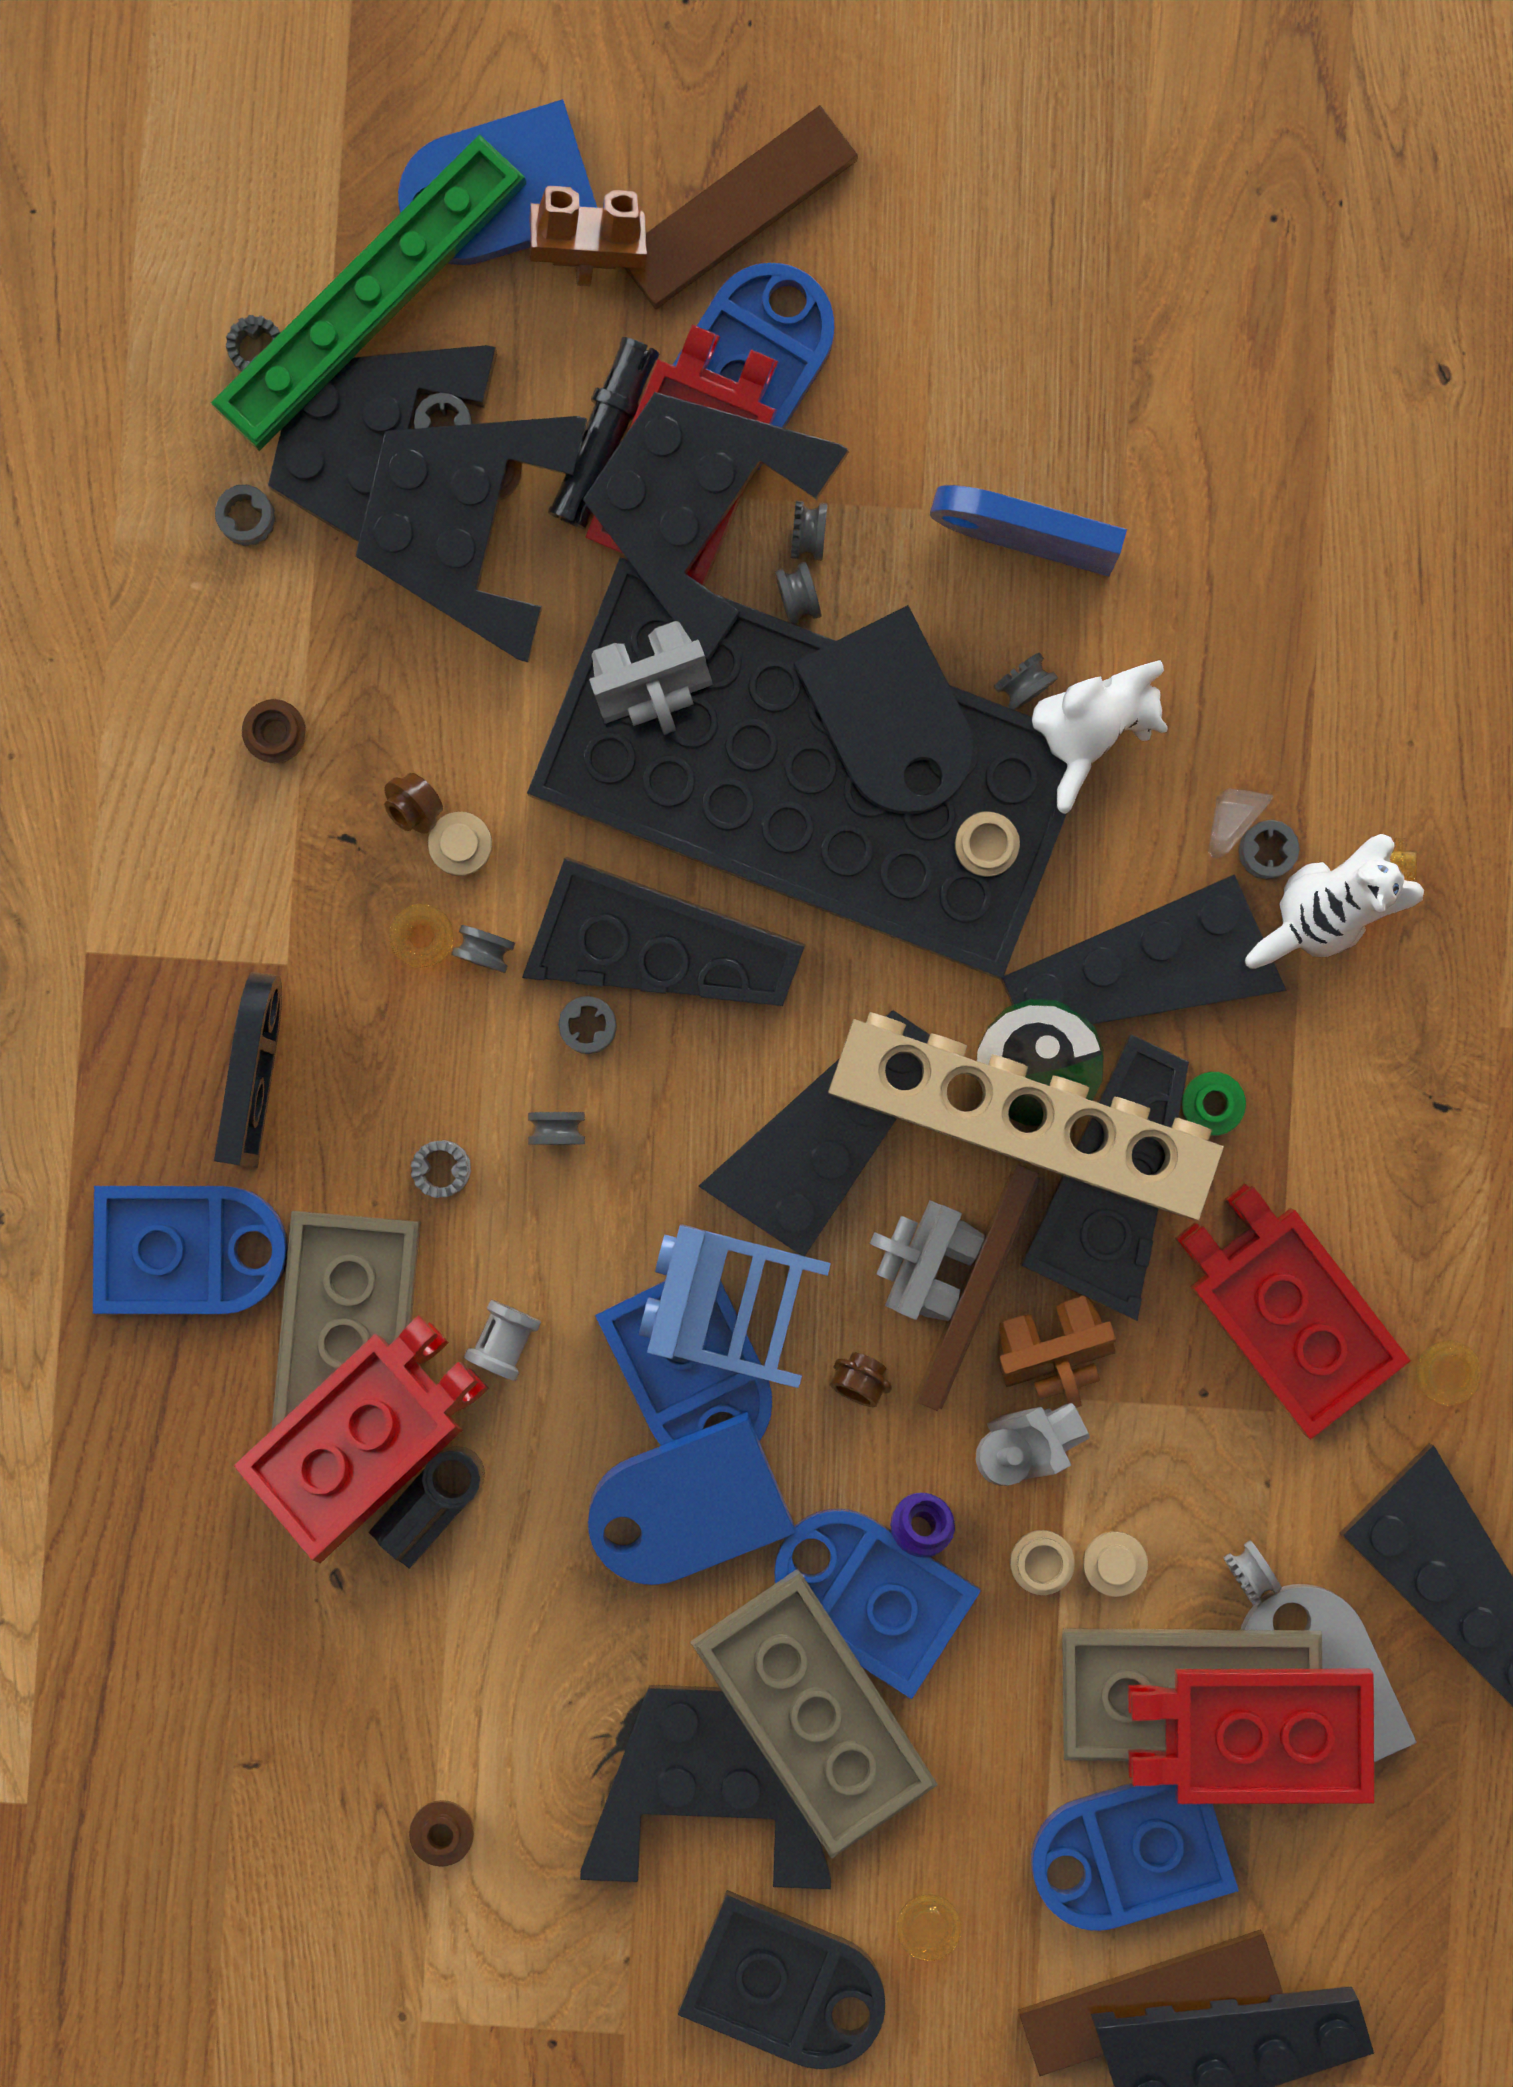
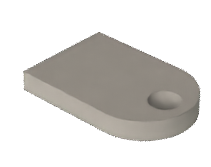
M1293 1584L1283 1586L1282 1590L1276 1594L1273 1591L1269 1592L1261 1598L1262 1603L1253 1606L1249 1610L1240 1630H1274L1273 1616L1276 1610L1286 1603H1298L1304 1607L1307 1614V1624L1304 1630L1322 1632V1669H1371L1374 1673V1762L1417 1743L1360 1617L1342 1598L1322 1587L1309 1584Z

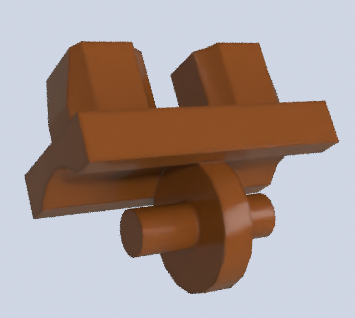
M548 186L545 188L540 204L531 203L529 215L530 261L549 262L555 266L576 267L577 286L591 285L593 268L616 269V267L645 269L647 256L645 211H640L638 195L635 192L612 190L604 195L603 208L579 207V193L575 192L571 187Z
M1086 1296L1075 1298L1056 1306V1313L1064 1336L1041 1343L1031 1314L1021 1315L999 1323L1003 1355L999 1356L1000 1370L1006 1388L1054 1372L1056 1373L1055 1376L1033 1382L1039 1400L1062 1393L1066 1404L1072 1403L1076 1408L1082 1406L1078 1388L1099 1382L1100 1377L1095 1363L1071 1370V1367L1115 1354L1114 1342H1116V1337L1110 1321L1106 1323L1101 1322L1098 1312L1091 1300Z

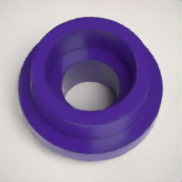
M914 1493L905 1497L896 1506L891 1516L890 1526L894 1540L902 1550L916 1557L924 1558L939 1554L949 1545L954 1535L955 1521L950 1508L942 1499L929 1493ZM921 1517L925 1519L931 1528L930 1535H918L912 1528V1518Z

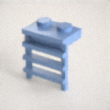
M680 1225L677 1237L664 1235L655 1272L667 1275L661 1300L648 1297L639 1335L651 1338L647 1353L670 1359L676 1356L799 1388L802 1375L780 1370L777 1367L802 1270L828 1276L831 1263ZM730 1250L753 1256L728 1355L726 1356L703 1350V1345L727 1252ZM765 1260L788 1265L790 1268L765 1365L741 1360L740 1356Z

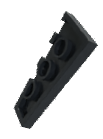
M566 857L562 863L522 978L535 980L549 979L576 982V984L623 987L640 989V991L665 994L669 992L697 995L702 998L783 1006L806 944Z
M1235 874L1005 975L1001 980L1012 1005L1029 999L1056 1000L1070 1006V1010L1077 1012L1083 1019L1085 1017L1092 1025L1287 991L1274 962L1256 969L1249 968L1245 964L1246 956L1258 942L1263 940V937Z
M894 1010L886 1016L906 1024L903 1036L927 1044L930 1034ZM900 1053L888 1060L885 1074L888 1082L894 1088L911 1090L919 1084L922 1077V1069L915 1057ZM839 1059L698 1186L802 1256L807 1254L897 1119L828 1095Z
M1131 1034L1124 1044L1097 1103L1110 1107L1114 1096L1150 1108L1147 1120L1172 1128L1175 1117L1178 1118L1189 1062ZM1089 1118L1076 1145V1149L1082 1153L1091 1154L1097 1151L1103 1143L1104 1131L1096 1119ZM1150 1137L1140 1139L1132 1150V1162L1136 1169L1145 1175H1152L1162 1167L1165 1160L1162 1145ZM1062 1175L1020 1265L1138 1321L1142 1301L1141 1294L1146 1269L1149 1266L1153 1246L1152 1239L1159 1208Z
M1429 1443L1340 1534L1513 1708V1577L1435 1446Z
M1352 1986L1270 1995L1267 2003L1238 2005L1236 1999L1210 2001V2009L1174 2012L1171 2005L1145 2008V2016L1116 2019L1114 2012L1091 2014L1114 2087H1275L1374 2054L1362 2009Z

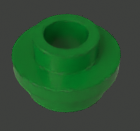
M1207 1072L1196 1076L1188 1083L1183 1092L1181 1109L1185 1120L1211 1129L1210 1135H1222L1233 1130L1241 1122L1246 1109V1098L1242 1087L1234 1078L1221 1072ZM1211 1091L1222 1094L1226 1102L1224 1111L1218 1116L1208 1114L1203 1107L1204 1097Z

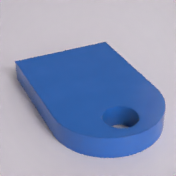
M563 99L455 132L427 143L414 154L406 165L398 190V202L401 213L479 134L525 176L526 185L448 262L454 265L477 264L530 248L531 203L540 204L545 188L548 186L571 187L575 192L579 193V207L597 208Z
M782 263L756 264L734 274L719 289L697 324L698 327L721 337L714 355L706 368L707 370L738 382L751 349L779 362L760 403L777 410L772 425L781 428L787 426L827 361L834 338L833 310L822 287L804 271ZM784 286L797 288L806 299L804 309L793 317H782L776 314L769 303L770 297L775 290ZM681 352L679 353L678 357L673 363V366H676Z
M945 485L938 487L930 510V517L934 521L965 536L1110 577L1120 556L1127 529L992 491L966 486Z
M94 1186L93 1314L235 1313L251 1308L263 1301L276 1288L284 1274L288 1256V1240L284 1225L272 1206L251 1191L230 1186ZM251 1231L264 1234L272 1245L270 1260L259 1269L246 1266L238 1256V1244L241 1238Z
M721 1280L703 1350L727 1356L738 1315ZM665 1281L595 1315L651 1432L661 1446L703 1430L706 1420L718 1412H727L735 1417L747 1412L759 1441L761 1440L768 1427L772 1412V1392L768 1380L676 1356L670 1359L647 1353L651 1338L639 1335L640 1326L648 1297L661 1300ZM746 1333L740 1359L761 1364Z
M747 1412L620 1462L601 1478L592 1494L589 1505L588 1530L597 1556L607 1568L618 1576L635 1583L647 1585L676 1581L796 1534L792 1517ZM627 1517L634 1520L640 1526L641 1534L631 1544L618 1545L611 1542L605 1535L604 1529L606 1525L615 1518Z
M828 1509L807 1516L795 1525L796 1534L784 1538L775 1560V1583L796 1569L800 1571L795 1566L792 1556L795 1547L801 1541L806 1539L822 1541L830 1551V1561L827 1567L817 1574H806L803 1572L801 1574L860 1665L912 1699L981 1592L980 1588L932 1557L923 1558L908 1554L898 1546L891 1530L865 1514L849 1509Z
M1132 1783L1070 1801L1048 1816L1038 1830L1032 1846V1875L1042 1900L1061 1920L1081 1929L1094 1931L1114 1929L1239 1891L1213 1804H1178L1176 1801L1175 1784L1133 1786ZM1061 1856H1072L1083 1865V1876L1080 1882L1070 1889L1056 1888L1047 1879V1871L1050 1864Z

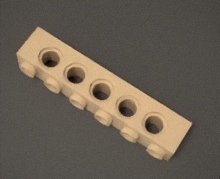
M869 1012L866 1023L856 1019L852 1021L828 1095L1191 1220L1200 1219L1224 1148L1222 1145L1208 1141L1212 1132L1211 1129L1176 1117L1172 1128L1149 1121L1147 1119L1150 1108L1115 1096L1110 1107L1088 1100L1086 1097L1089 1087L1053 1075L1049 1086L1027 1079L1025 1075L1028 1066L992 1054L988 1065L966 1058L964 1054L967 1045L931 1033L927 1044L905 1037L903 1033L906 1024L876 1013ZM905 1053L912 1055L921 1065V1080L911 1090L896 1089L886 1078V1064L896 1054ZM956 1075H970L977 1079L982 1087V1100L972 1111L964 1112L957 1110L948 1100L947 1087L951 1079ZM1020 1095H1028L1035 1098L1043 1109V1120L1040 1126L1030 1133L1017 1130L1009 1120V1107L1012 1101ZM1082 1116L1096 1119L1104 1131L1102 1145L1091 1154L1078 1151L1070 1139V1130L1073 1123ZM1144 1137L1157 1140L1162 1145L1165 1153L1162 1167L1152 1175L1141 1173L1132 1162L1133 1147Z

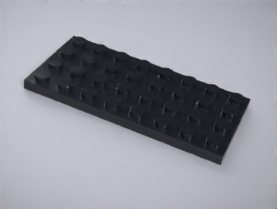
M620 557L527 791L528 796L1002 980L1066 817V814L1060 812L1057 808V788L1067 770V763L1052 754L1044 735L1034 729L1032 717L949 685L969 724L972 734L973 755L968 774L957 792L937 808L917 814H898L886 811L868 801L854 786L793 666L795 661L835 642V640L717 595L739 610L741 614L710 660L706 659L713 685L690 693L693 705L671 712L676 731L664 735L658 718L633 726L630 715L605 724L589 681L590 678L595 677L592 660L593 651L613 643L624 644L631 664L655 655L648 635L655 628L674 622L673 618L629 560ZM918 760L906 768L904 780L906 786L913 793L929 795L940 787L941 774L933 763L926 760ZM994 812L1006 817L1015 826L1019 835L1020 848L1015 862L1005 872L996 876L984 877L971 873L960 863L956 854L955 839L958 830L969 817L977 813Z

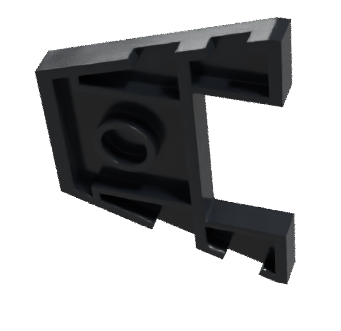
M483 345L352 358L281 429L268 482L269 488L327 525L359 542L385 431L412 429L420 394H452L462 400L463 403L485 408L497 357L496 347Z
M654 392L583 498V501L674 621L681 624L692 642L699 640L705 658L710 660L741 612L689 577L688 571L760 464H765L805 493L818 500L849 454V450L835 442Z
M568 416L385 431L355 557L514 658L529 663L542 606L479 591L478 587L509 461L574 476L587 418Z
M649 1685L582 1863L580 1880L638 1882L641 1815L650 1814L774 1819L773 1887L831 1889V1874L821 1842L719 1687Z

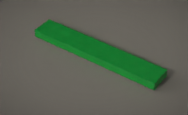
M479 134L211 402L214 409L251 445L260 451L526 185L525 176Z

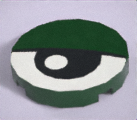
M1029 999L1005 1008L988 1026L978 1045V1062L988 1065L993 1054L1028 1066L1025 1075L1027 1079L1049 1086L1054 1075L1089 1087L1086 1099L1093 1101L1103 1081L1104 1049L1095 1027L1085 1017L1083 1019L1077 1012L1070 1010V1006L1056 1000ZM1020 1095L1012 1101L1008 1115L1010 1119L1024 1125L1040 1126L1043 1120V1109L1035 1098L1028 1095Z

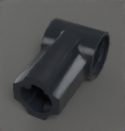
M452 1446L443 1449L428 1462L421 1473L368 1533L395 1560L411 1569L464 1507L479 1493L485 1478L483 1462L475 1452L467 1447ZM456 1460L468 1468L471 1482L467 1491L453 1494L441 1487L437 1473L442 1462Z

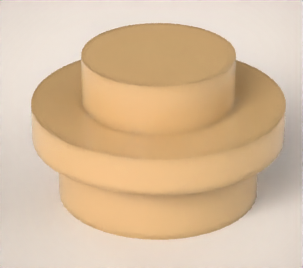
M453 812L443 816L436 822V826L429 834L428 849L432 860L440 869L451 875L465 876L475 873L486 864L492 851V837L485 823L477 816L467 812Z
M981 812L969 817L961 825L955 839V850L960 863L971 873L984 877L996 876L1009 869L1015 862L1020 848L1019 835L1015 826L1006 817L994 812Z
M1036 1530L1027 1533L1017 1541L1011 1552L1010 1567L1015 1580L1023 1589L1036 1595H1049L1058 1592L1070 1581L1074 1572L1075 1559L1071 1547L1060 1535L1047 1530Z
M1112 1531L1099 1535L1088 1545L1083 1558V1569L1087 1580L1097 1591L1107 1596L1119 1597L1132 1593L1142 1584L1148 1570V1559L1144 1548L1134 1537L1123 1532Z

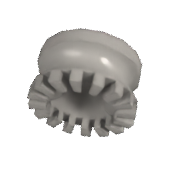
M447 1140L434 1141L422 1146L414 1155L411 1163V1176L415 1181L416 1187L422 1190L425 1195L435 1198L452 1196L461 1191L467 1184L471 1173L470 1159L465 1150L458 1144ZM438 1150L452 1154L458 1162L451 1169L456 1179L452 1184L442 1188L431 1184L425 1176L432 1168L427 1158Z
M1249 1540L1243 1544L1244 1551L1241 1555L1233 1556L1229 1553L1223 1558L1234 1577L1237 1576L1236 1581L1238 1583L1241 1582V1588L1254 1606L1262 1603L1261 1596L1265 1591H1273L1276 1594L1282 1590V1587L1259 1550Z

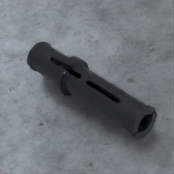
M622 337L619 350L603 387L595 388L591 397V401L595 406L585 428L574 476L565 474L555 500L548 510V513L553 517L559 518L560 516L561 521L586 529L591 510L583 501V498L621 443L630 420L634 419L639 407L637 403L655 361L658 360L660 355L654 348L646 350L648 345L632 338Z

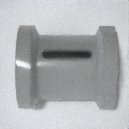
M492 1299L487 1307L490 1315L475 1348H467L464 1358L488 1371L516 1381L520 1372L515 1366L530 1333L538 1331L541 1321Z

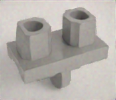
M677 621L655 628L648 635L655 655L631 664L624 644L613 643L593 651L592 660L595 677L590 678L589 681L605 724L630 715L633 726L658 718L663 734H668L676 731L671 712L693 705L690 693L713 685L699 640L692 642L681 624Z
M930 1200L918 1228L917 1222L901 1216L891 1239L874 1232L869 1244L886 1251L876 1274L894 1282L885 1306L917 1320L920 1314L925 1317L949 1321L959 1300L960 1289L935 1279V1275L944 1255L971 1266L976 1260L983 1244L984 1235L968 1223L960 1220L962 1213Z
M1072 1403L1063 1405L1054 1411H1051L1050 1408L1043 1409L1042 1407L1010 1413L987 1423L990 1432L981 1439L976 1449V1463L979 1472L985 1480L994 1485L1009 1486L1019 1483L1024 1479L1057 1474L1071 1466L1065 1452L1086 1441L1090 1436L1076 1407Z

